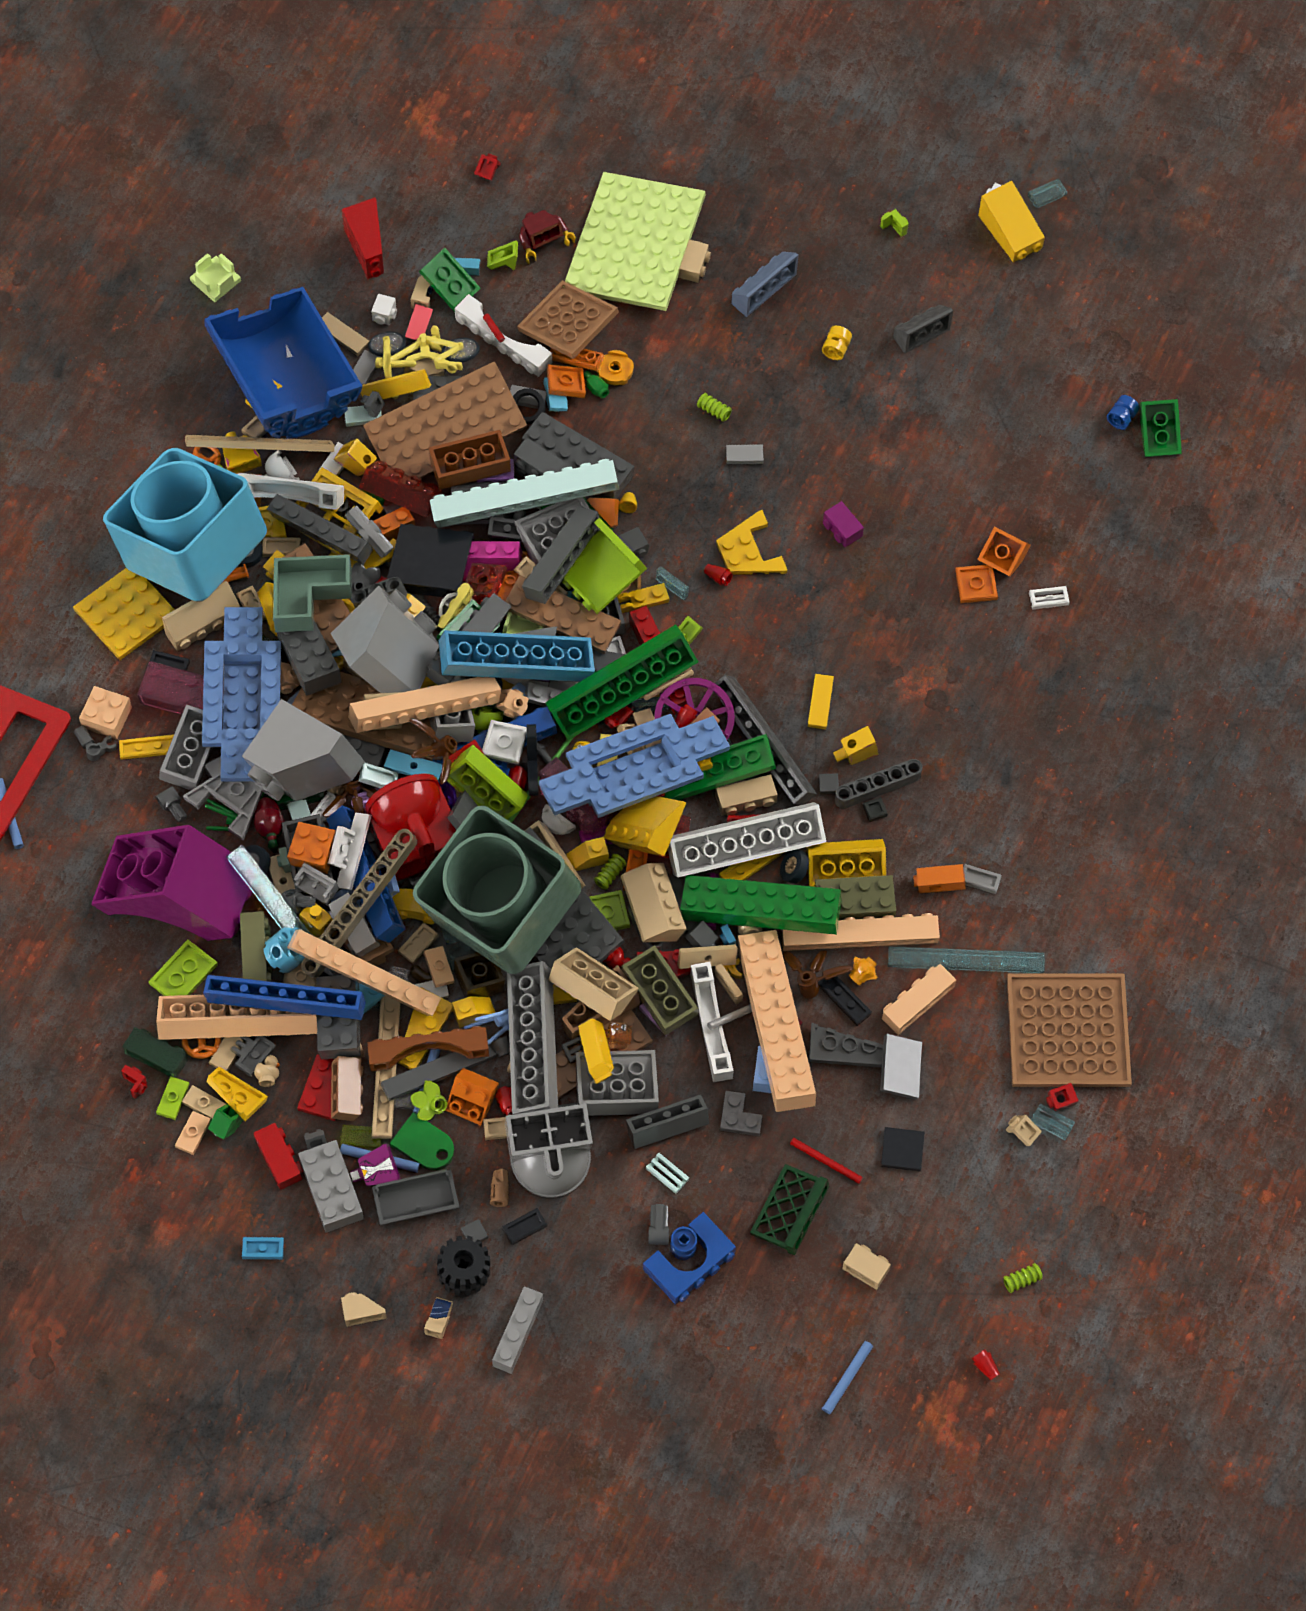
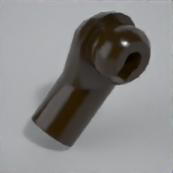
M418 965L411 967L410 975L419 983L432 981L430 972L426 973Z

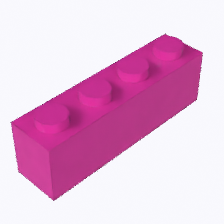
M472 541L463 581L476 576L485 577L490 573L497 572L499 574L513 571L522 561L523 552L520 542Z

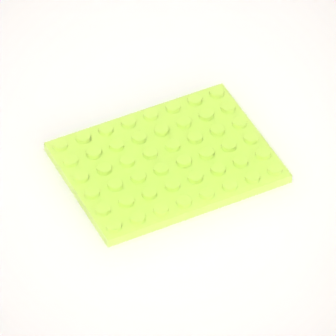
M603 172L565 282L597 298L667 311L688 241L691 240L706 196L705 191Z

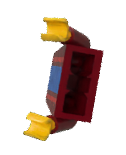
M542 210L535 214L529 212L522 220L523 227L520 229L519 238L523 249L527 252L526 262L530 264L529 256H533L536 262V253L531 248L536 249L562 236H565L564 243L566 246L570 245L568 238L575 242V234L568 232L567 225L558 215L549 214Z

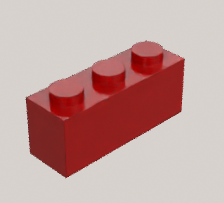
M273 1123L253 1133L255 1141L280 1190L302 1180L301 1173L303 1169L299 1161H294L292 1157L295 1155L290 1144L286 1145L284 1141L286 1135L282 1127L278 1128L276 1123Z

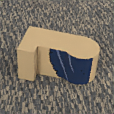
M423 276L417 279L411 297L412 309L415 308L416 304L430 308V297L428 296L432 294L433 287Z
M436 1297L429 1319L424 1327L426 1335L443 1339L453 1301Z

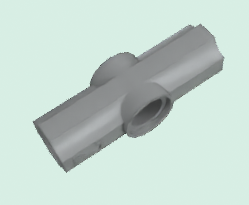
M358 506L348 511L345 515L346 519L355 527L359 536L366 540L381 558L387 556L394 549L387 538L383 536L380 528L372 520H369Z

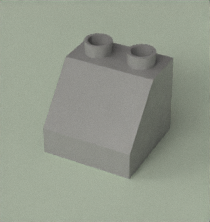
M378 586L331 632V635L349 667L380 693L407 692L420 689L429 670L427 667L434 659L439 648V644L432 634L437 625L423 611L416 617L408 611L412 606L411 602L399 590L395 589L389 595Z
M282 699L242 755L252 767L247 775L262 785L260 789L277 801L284 794L298 801L348 783L354 779L365 763L343 734Z

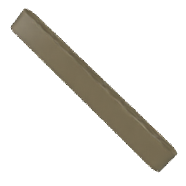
M401 829L396 833L319 939L339 949L342 947L415 848L417 839L410 830ZM405 836H410L409 842L403 844V838ZM398 851V857L391 859V854ZM386 867V873L379 875L380 869ZM375 883V888L372 891H367L368 885ZM359 899H363V904L360 907H356V902ZM347 915H351V921L344 923V918ZM335 931H339V937L337 939H332L333 933ZM307 957L304 958L301 964L302 970L311 977L320 976L326 969L325 966ZM316 963V968L313 971H309L310 964Z

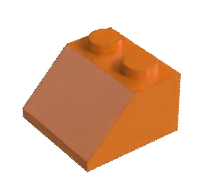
M994 526L977 560L1011 576L1022 563L1031 545Z

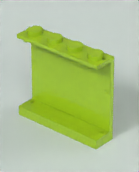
M600 518L594 522L600 530L590 539L562 581L569 590L571 588L574 589L572 594L578 600L581 598L584 600L582 604L588 611L592 609L596 614L604 609L647 569L642 561Z

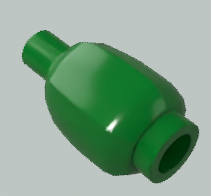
M586 371L584 377L587 380V388L597 397H607L609 394L608 384L600 376L592 375L589 371Z

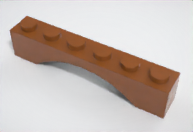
M474 1026L466 1030L453 1029L450 1032L443 1033L435 1031L427 1035L413 1034L411 1037L404 1038L396 1036L388 1040L374 1039L372 1042H367L371 1072L392 1069L407 1056L429 1049L450 1050L462 1054L469 1059L489 1057L486 1027Z

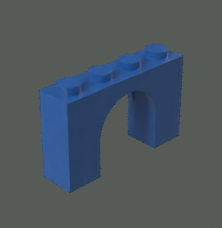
M704 1212L688 1224V1227L696 1233L697 1241L706 1252V1260L701 1267L693 1271L678 1270L659 1251L655 1252L643 1263V1270L674 1304L679 1301H685L692 1289L700 1288L705 1283L704 1279L706 1277L715 1275L720 1270V1265L724 1262H730L735 1257L736 1246Z

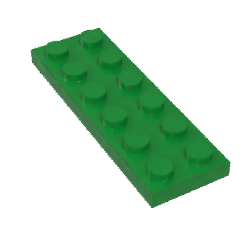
M767 734L730 745V750L712 756L713 768L702 771L704 774L703 779L668 791L664 797L681 800L776 769Z

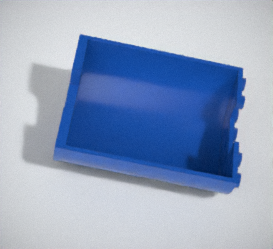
M304 287L294 288L288 292L270 297L268 309L258 310L247 316L243 315L238 318L239 309L236 308L205 318L204 323L207 332L265 431L272 437L280 438L281 436H286L287 439H292L316 432L329 425L328 421L335 416L337 418L342 416L348 410L347 406L349 403L356 401L363 387ZM286 345L293 357L287 358ZM274 381H276L278 384L282 385L283 387H282V388L280 387L279 389H277V385H275Z

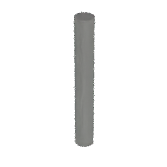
M751 1004L708 1022V1028L712 1030L751 1013Z

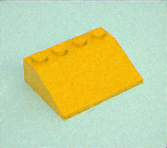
M655 796L623 808L610 821L606 828L604 839L621 848L665 856L686 802Z

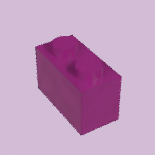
M842 501L824 512L823 524L825 528L830 529L836 541L842 543L844 547L863 537L864 527Z

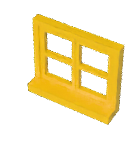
M321 467L311 481L343 485L344 501L348 497L363 506L362 512L368 519H370L374 512L380 514L384 509L378 500ZM297 500L296 504L306 508L308 502ZM320 508L326 512L323 516L324 519L330 521L334 517L350 527L348 529L349 532L356 536L358 535L357 530L348 520L336 514L337 510ZM313 539L314 541L318 542V543L321 544L322 546H324V547H326L327 549L331 550V551L334 552L335 554H337V555H343V554H341L340 552H338V551H336V550H334V549H332V548H330V547L324 545L323 543H321V542H319V541Z

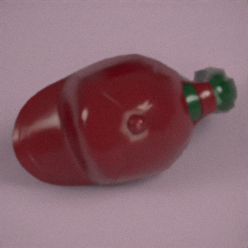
M265 797L258 802L254 814V825L258 834L268 841V848L273 853H276L279 847L276 840L283 831L282 823L284 819L277 803L271 798Z

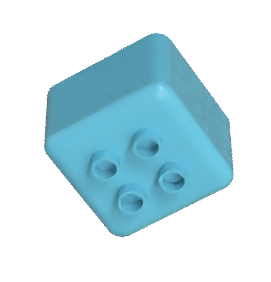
M171 448L164 451L103 516V521L125 567L129 571L197 602L207 599L261 542L267 533L266 524L244 477L179 448Z

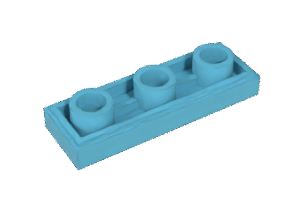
M390 749L384 769L408 776L431 774L439 782L442 764L422 758H412L411 755Z

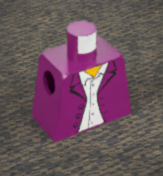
M384 1144L359 1158L360 1168L350 1171L353 1182L364 1179L367 1186L401 1179L389 1144Z

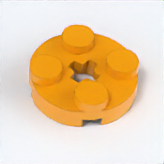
M612 350L604 355V359L597 372L607 384L625 385L633 375L634 365L632 359L625 352ZM618 365L619 370H613L611 367Z

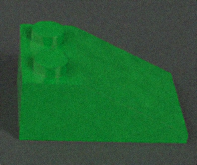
M1178 399L1140 402L1139 416L1145 457L1182 454Z

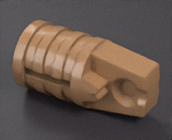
M505 1169L493 1172L490 1204L495 1207H505L508 1205L509 1184L508 1172Z

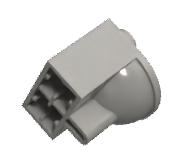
M586 1103L506 1116L505 1129L511 1167L516 1179L526 1190L537 1196L554 1198L572 1192L583 1182L590 1167V1150L593 1144Z

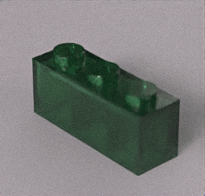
M134 1027L122 1046L124 1053L168 1077L177 1078L188 1061L185 1051L178 1046L174 1048L168 1045L169 1043L166 1040H159L151 1036L152 1034L146 1029L141 1028L140 1030Z

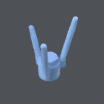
M508 1009L475 1018L477 1022L464 1026V1029H469L495 1021L498 1027H503L488 1040L489 1045L505 1031L509 1030Z

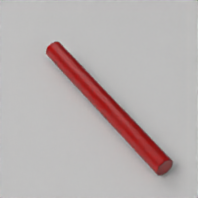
M792 1139L790 1145L854 1182L860 1184L862 1181V1176L798 1139Z

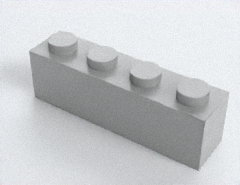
M525 1286L523 1287L492 1359L493 1367L510 1374L513 1373L542 1305L543 1293Z

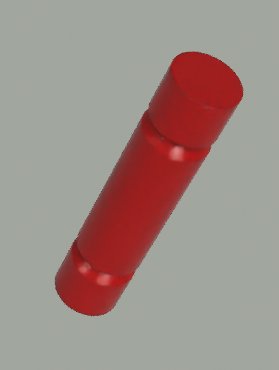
M488 313L483 316L484 321L497 340L503 342L505 337L501 334V331Z

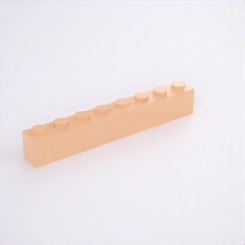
M475 677L350 703L348 718L356 733L403 724L410 722L409 720L413 718L422 720L499 703L501 688L493 677Z
M925 913L913 917L912 914H905L902 917L895 918L893 915H886L882 918L866 916L863 919L847 917L844 920H839L837 935L781 930L783 951L938 943L940 938L938 915L933 916L931 913Z
M300 929L295 930L288 944V949L427 1016H433L441 999Z

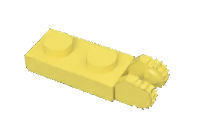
M468 583L460 585L457 589L458 595L451 600L448 610L440 617L437 626L441 631L472 599L474 591Z

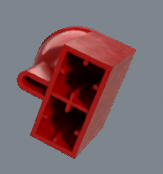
M414 774L395 780L375 792L365 806L366 814L372 815L369 828L381 854L401 829L410 830L417 839L415 848L395 873L397 881L426 871L456 832L455 827L447 819L451 812L437 778L431 774ZM405 836L402 843H408L410 836ZM398 851L391 854V859L398 857Z

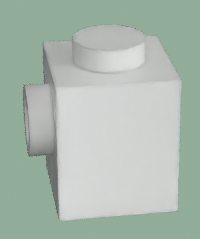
M378 294L371 311L372 321L378 324L390 325L391 320L395 319L397 314L396 299Z

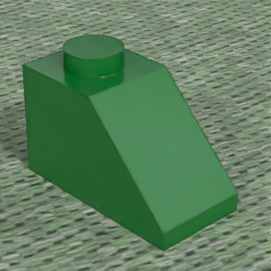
M227 1103L216 1110L208 1129L215 1136L224 1140L232 1135L244 1120Z

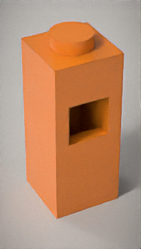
M963 864L916 868L917 875L913 876L914 887H918L919 893L966 889Z

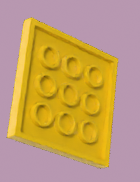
M127 568L73 606L74 611L119 660H122L164 629L162 617L175 610L146 578L129 571Z

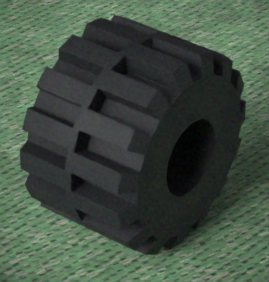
M461 1235L456 1236V1241L449 1239L447 1247L442 1245L440 1254L437 1257V1275L441 1285L445 1284V1290L450 1292L453 1289L455 1290L454 1295L460 1296V1292H465V1296H469L472 1290L477 1293L481 1290V1285H486L487 1277L490 1275V1256H488L486 1246L482 1248L480 1240L477 1239L476 1242H473L472 1236L462 1239Z

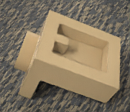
M1027 1115L1014 1116L1006 1128L1008 1133H1014L1026 1146H1030L1042 1132Z

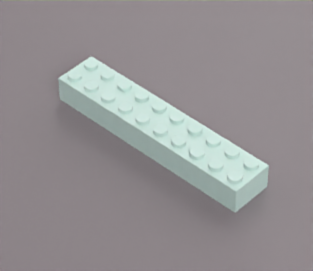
M603 459L599 460L598 464L584 463L579 468L566 467L556 473L554 471H547L542 476L529 475L519 481L518 479H510L505 484L492 483L482 489L481 487H473L468 492L460 490L452 492V495L449 496L444 494L436 495L434 499L430 500L433 519L437 528H443L489 518L490 516H499L619 490L613 460Z

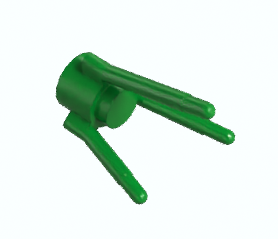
M211 799L206 800L213 806L205 804V807L227 816L226 824L229 826L238 816L233 810ZM223 826L206 827V830L229 831L228 827Z

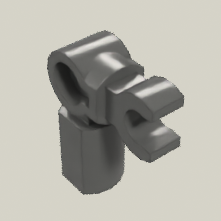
M85 726L74 730V734L83 749H86L87 758L91 761L98 760L106 751L113 752L117 749L116 743L113 745L107 744L112 741L111 736L105 737L101 743H94Z

